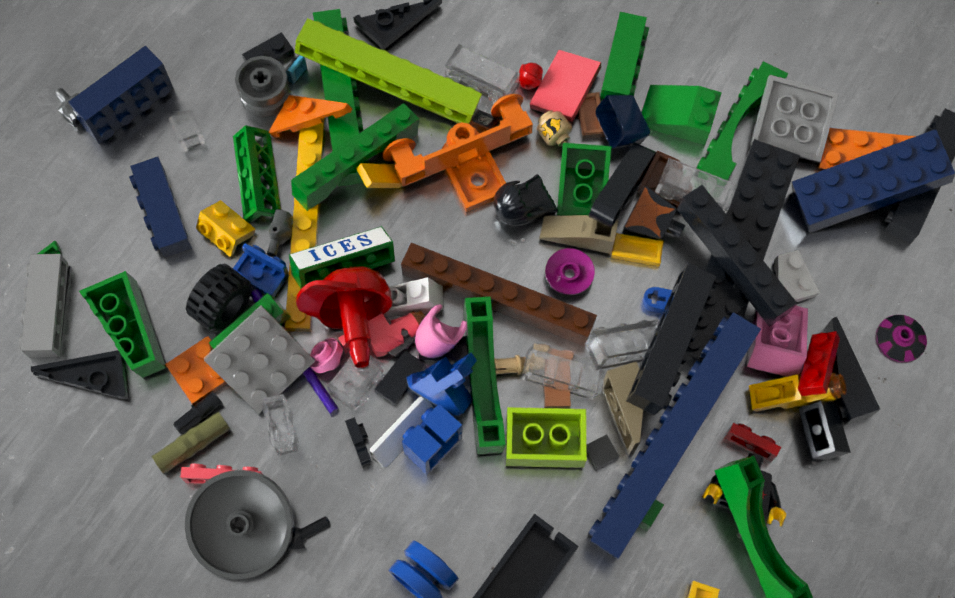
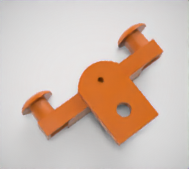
M508 94L498 99L491 109L493 117H502L504 119L500 121L499 126L479 133L468 123H457L449 130L447 142L442 149L424 157L422 154L414 156L412 152L416 146L414 140L409 138L398 139L384 149L383 159L389 162L394 161L395 172L402 187L445 170L465 211L468 212L494 201L495 193L506 183L490 151L531 134L533 123L527 112H523L521 108L523 97L519 94ZM476 177H480L485 182L480 186H475L471 181Z

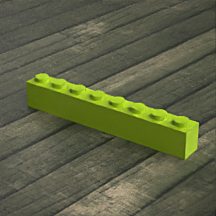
M307 18L296 39V54L456 123L464 122L469 124L482 93L472 87L461 85L451 78L438 75L430 69L417 66L407 59L396 57L386 50L373 47L365 41L352 38L344 32L336 31L318 21Z

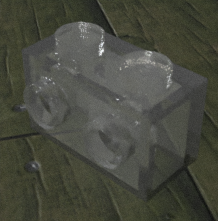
M370 355L369 365L364 368H357L350 357L327 386L330 395L355 411L358 405L361 407L365 404L370 395L368 392L374 385L377 386L385 376L383 373V363Z

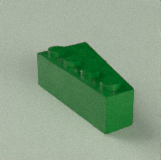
M124 271L79 291L132 371L144 378L166 368L138 283L130 274Z

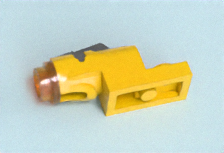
M831 373L827 393L801 396L798 391L801 378L798 374L749 385L752 410L758 412L777 407L788 409L807 406L818 401L828 402L837 400L841 395L846 394V383L842 374L836 375Z

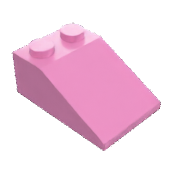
M795 306L788 315L770 327L756 311L753 324L761 328L748 350L747 367L784 377L799 375L807 358L808 308Z

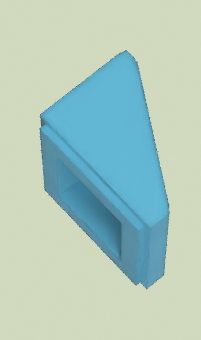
M297 56L285 68L288 81L292 84L307 69L305 57Z

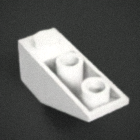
M428 277L390 286L393 304L384 316H402L408 313L412 315L427 314L434 306L440 304L442 305L441 310H444L443 286Z

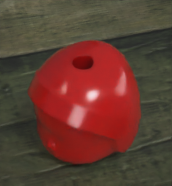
M537 63L522 64L518 73L521 87L526 90L538 87L542 82L543 69Z

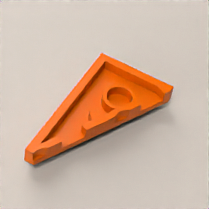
M289 95L268 133L274 138L280 137V132L289 129L292 132H296L302 128L312 127L323 123V118L333 115L335 118H339L347 113H351L352 108L347 103Z

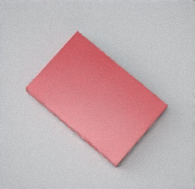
M558 50L530 102V109L543 113L553 110V112L559 111L568 121L573 122L601 69V62Z

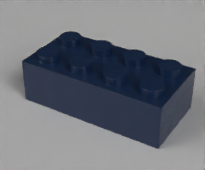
M145 45L68 103L81 125L100 144L102 141L109 139L122 126L129 124L142 111L148 110L158 99L168 95L170 90L173 89V85L164 64Z

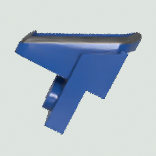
M469 353L451 365L445 356L424 371L409 375L406 378L408 388L435 406L440 404L452 416H459L465 412L472 402L471 394L463 383L466 381L465 377L473 372L471 368L477 360L472 353Z

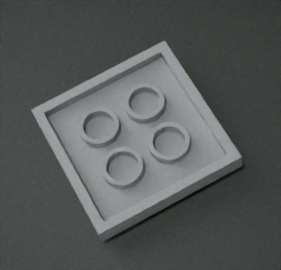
M769 75L750 145L756 139L798 154L800 159L820 163L839 93Z
M262 305L204 357V361L258 414L315 362V359Z

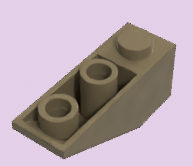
M589 215L544 216L539 239L611 254L619 220L611 228L590 218Z

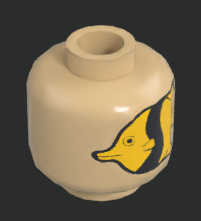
M550 110L538 119L537 131L547 145L562 146L563 143H567L570 140L569 135L572 131V126L561 112Z

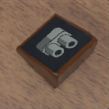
M478 110L469 124L479 133L496 127L500 118Z

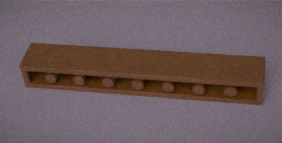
M414 243L410 244L401 262L402 275L414 280L428 277L443 286V291L462 299L491 297L493 311L586 347L596 321V314Z

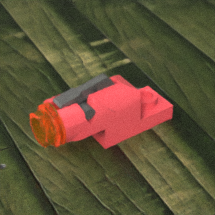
M421 310L417 312L412 311L405 316L391 320V324L387 322L383 313L369 320L368 325L371 336L369 346L375 356L381 357L388 353L398 356L415 343L416 331L421 321L425 318ZM344 335L340 336L338 340L346 354L350 352V348L345 345Z

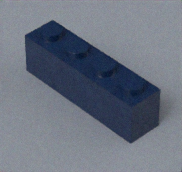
M157 156L131 165L133 175L129 176L134 190H139L140 195L136 196L141 210H146L147 216L143 218L148 231H153L154 237L150 239L155 251L160 250L163 257L167 258L192 249L159 157Z

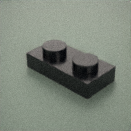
M281 32L243 53L242 56L244 61L257 56H267L280 62L295 53L293 47Z

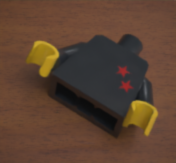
M749 453L748 457L755 456L761 469L764 458L758 454ZM761 470L765 480L762 494L764 518L769 513L767 524L771 525L773 519L779 521L782 527L786 518V512L781 508V501L776 485L772 482V475ZM715 474L702 497L705 499L707 495H710L714 498L713 504L730 509Z

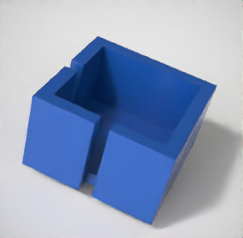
M440 404L434 409L432 407L427 409L421 417L423 422L416 427L411 426L402 436L404 438L402 441L404 454L426 475L462 439V424Z

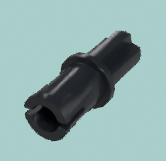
M211 391L209 395L195 406L192 404V408L176 420L173 425L183 435L201 420L205 421V417L223 403Z

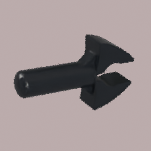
M324 516L303 528H297L294 525L293 535L298 537L296 542L290 544L287 550H306L304 546L306 538L330 526L329 519Z

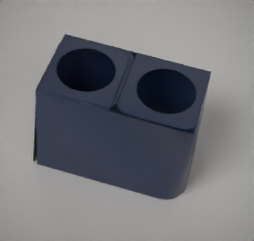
M607 95L596 108V117L609 145L612 146L611 148L631 147L634 142L641 144L651 133L633 95Z

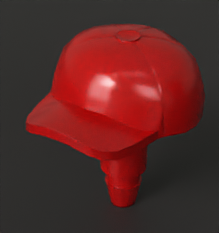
M364 266L342 268L333 271L323 280L309 282L301 288L296 296V306L299 311L319 319L325 326L343 330L345 345L350 348L349 353L355 367L364 368L369 365L370 348L368 345L371 343L368 321L382 313L384 315L393 304L390 288L382 274Z

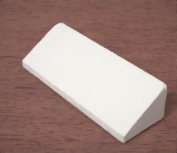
M419 397L370 448L371 457L383 468H387L403 451L402 441L404 438L402 436L411 426L416 427L418 424L420 425L423 422L421 419L422 415L430 407L434 409L433 405L424 398Z

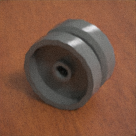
M267 56L253 57L242 63L236 72L235 83L241 103L247 112L256 117L265 118L279 114L284 102L291 95L286 70L278 60Z

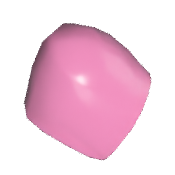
M441 304L434 306L429 311L416 331V349L422 356L427 358H437L448 353L460 341L467 329L466 321H462L460 327H452L438 320L436 314L442 309Z

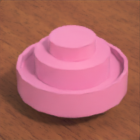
M333 338L317 343L310 354L315 359L310 368L316 373H324L336 369L341 361L342 345Z

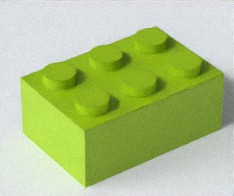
M507 407L506 466L584 468L587 461L586 409Z

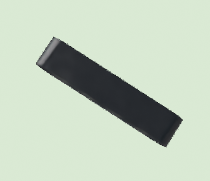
M634 142L595 200L589 217L612 228L646 175L656 151Z

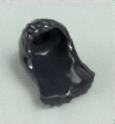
M538 174L522 184H518L520 181L507 182L497 190L494 196L496 214L502 222L511 226L531 223L548 212H559L551 195L548 194L542 178Z

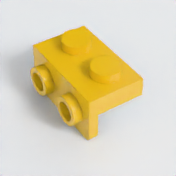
M221 200L201 210L196 229L228 256L234 255L237 245L254 236L256 230Z

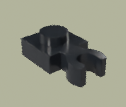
M355 417L346 420L345 423L361 465L364 466L371 463L370 455L363 440L368 438L363 423L357 424Z

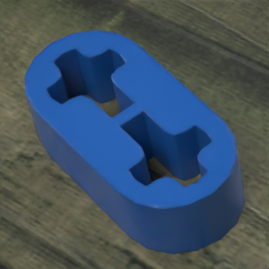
M659 287L648 288L642 299L644 307L648 311L662 314L672 290ZM652 295H656L657 300H659L656 304H653L652 299H650Z

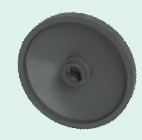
M232 470L209 479L193 495L186 511L185 535L192 554L208 571L228 579H248L269 570L285 554L293 535V512L287 496L273 480L263 474L250 470Z

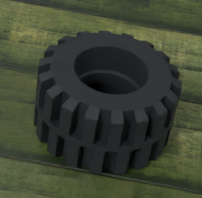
M219 264L205 273L196 283L188 297L186 313L210 332L217 333L234 322L244 310L252 292V284L229 265Z

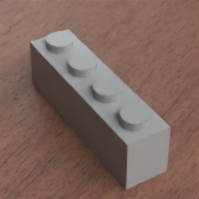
M30 254V263L26 265L28 285L24 288L26 305L25 310L21 314L23 334L19 337V348L29 358L60 357L68 262L61 254Z

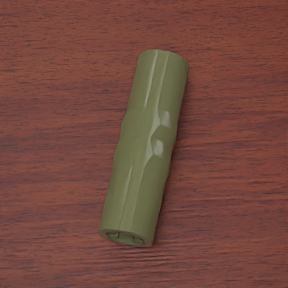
M216 412L151 457L161 472L165 474L186 459L193 457L198 451L203 450L208 444L231 429L221 414Z

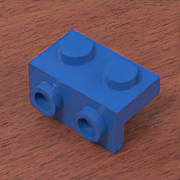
M244 243L242 246L244 253L233 269L249 280L253 288L258 289L265 295L269 293L275 297L289 276L286 263L276 256L271 258L266 255V252L257 245L250 246Z

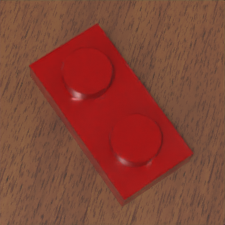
M733 423L724 437L770 462L777 457L781 449L772 438L759 436L753 433L750 427L741 423Z

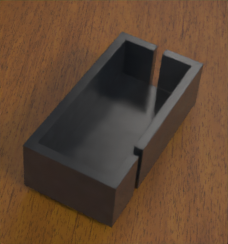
M534 514L473 598H543L579 546L560 532L552 540L550 536L554 528Z

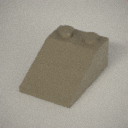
M637 362L608 370L602 383V389L628 457L634 455L640 443L643 409L626 401L639 371Z

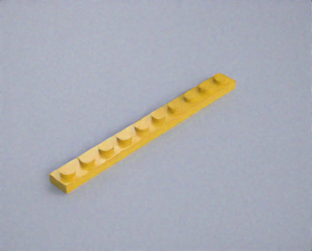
M323 118V123L299 130L296 176L323 158L325 118ZM294 198L290 254L317 246L320 203L307 211ZM289 264L286 311L291 317L285 322V330L290 332H311L312 316L299 311L296 306V296L300 291V287L292 276Z

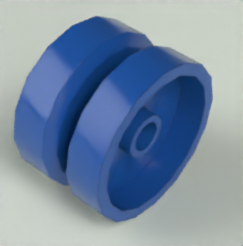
M415 540L404 550L406 558L414 566H411L404 560H396L388 570L398 582L417 598H443L441 591L433 583L443 589L451 590L459 580L458 576L440 557Z

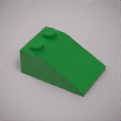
M650 85L641 113L650 130L705 146L722 92L702 86Z
M563 143L557 207L559 212H557V215H589L595 200L609 180L612 146Z

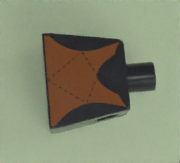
M644 186L623 230L661 241L665 232L679 238L685 225L673 219L677 211L676 207L650 188Z

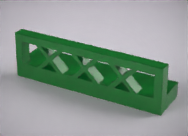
M245 125L233 136L243 219L247 222H253L261 215L274 217L275 211L281 210L269 131ZM255 136L263 138V147L255 140ZM258 155L266 161V168L259 163ZM261 176L268 181L269 189L261 183ZM264 197L272 204V209L264 207Z

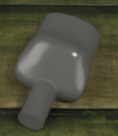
M60 88L56 91V95L63 103L59 106L58 110L74 127L81 126L80 121L68 103L79 93L69 96L63 88Z
M280 209L275 211L269 228L271 240L267 251L268 256H276L279 246L292 237L291 225L293 216L287 211Z

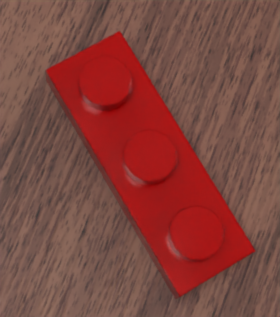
M836 331L813 334L811 336L807 358L798 386L801 396L827 393L840 340Z

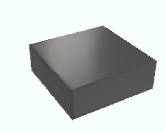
M607 434L586 445L587 455L595 470L619 459V455Z

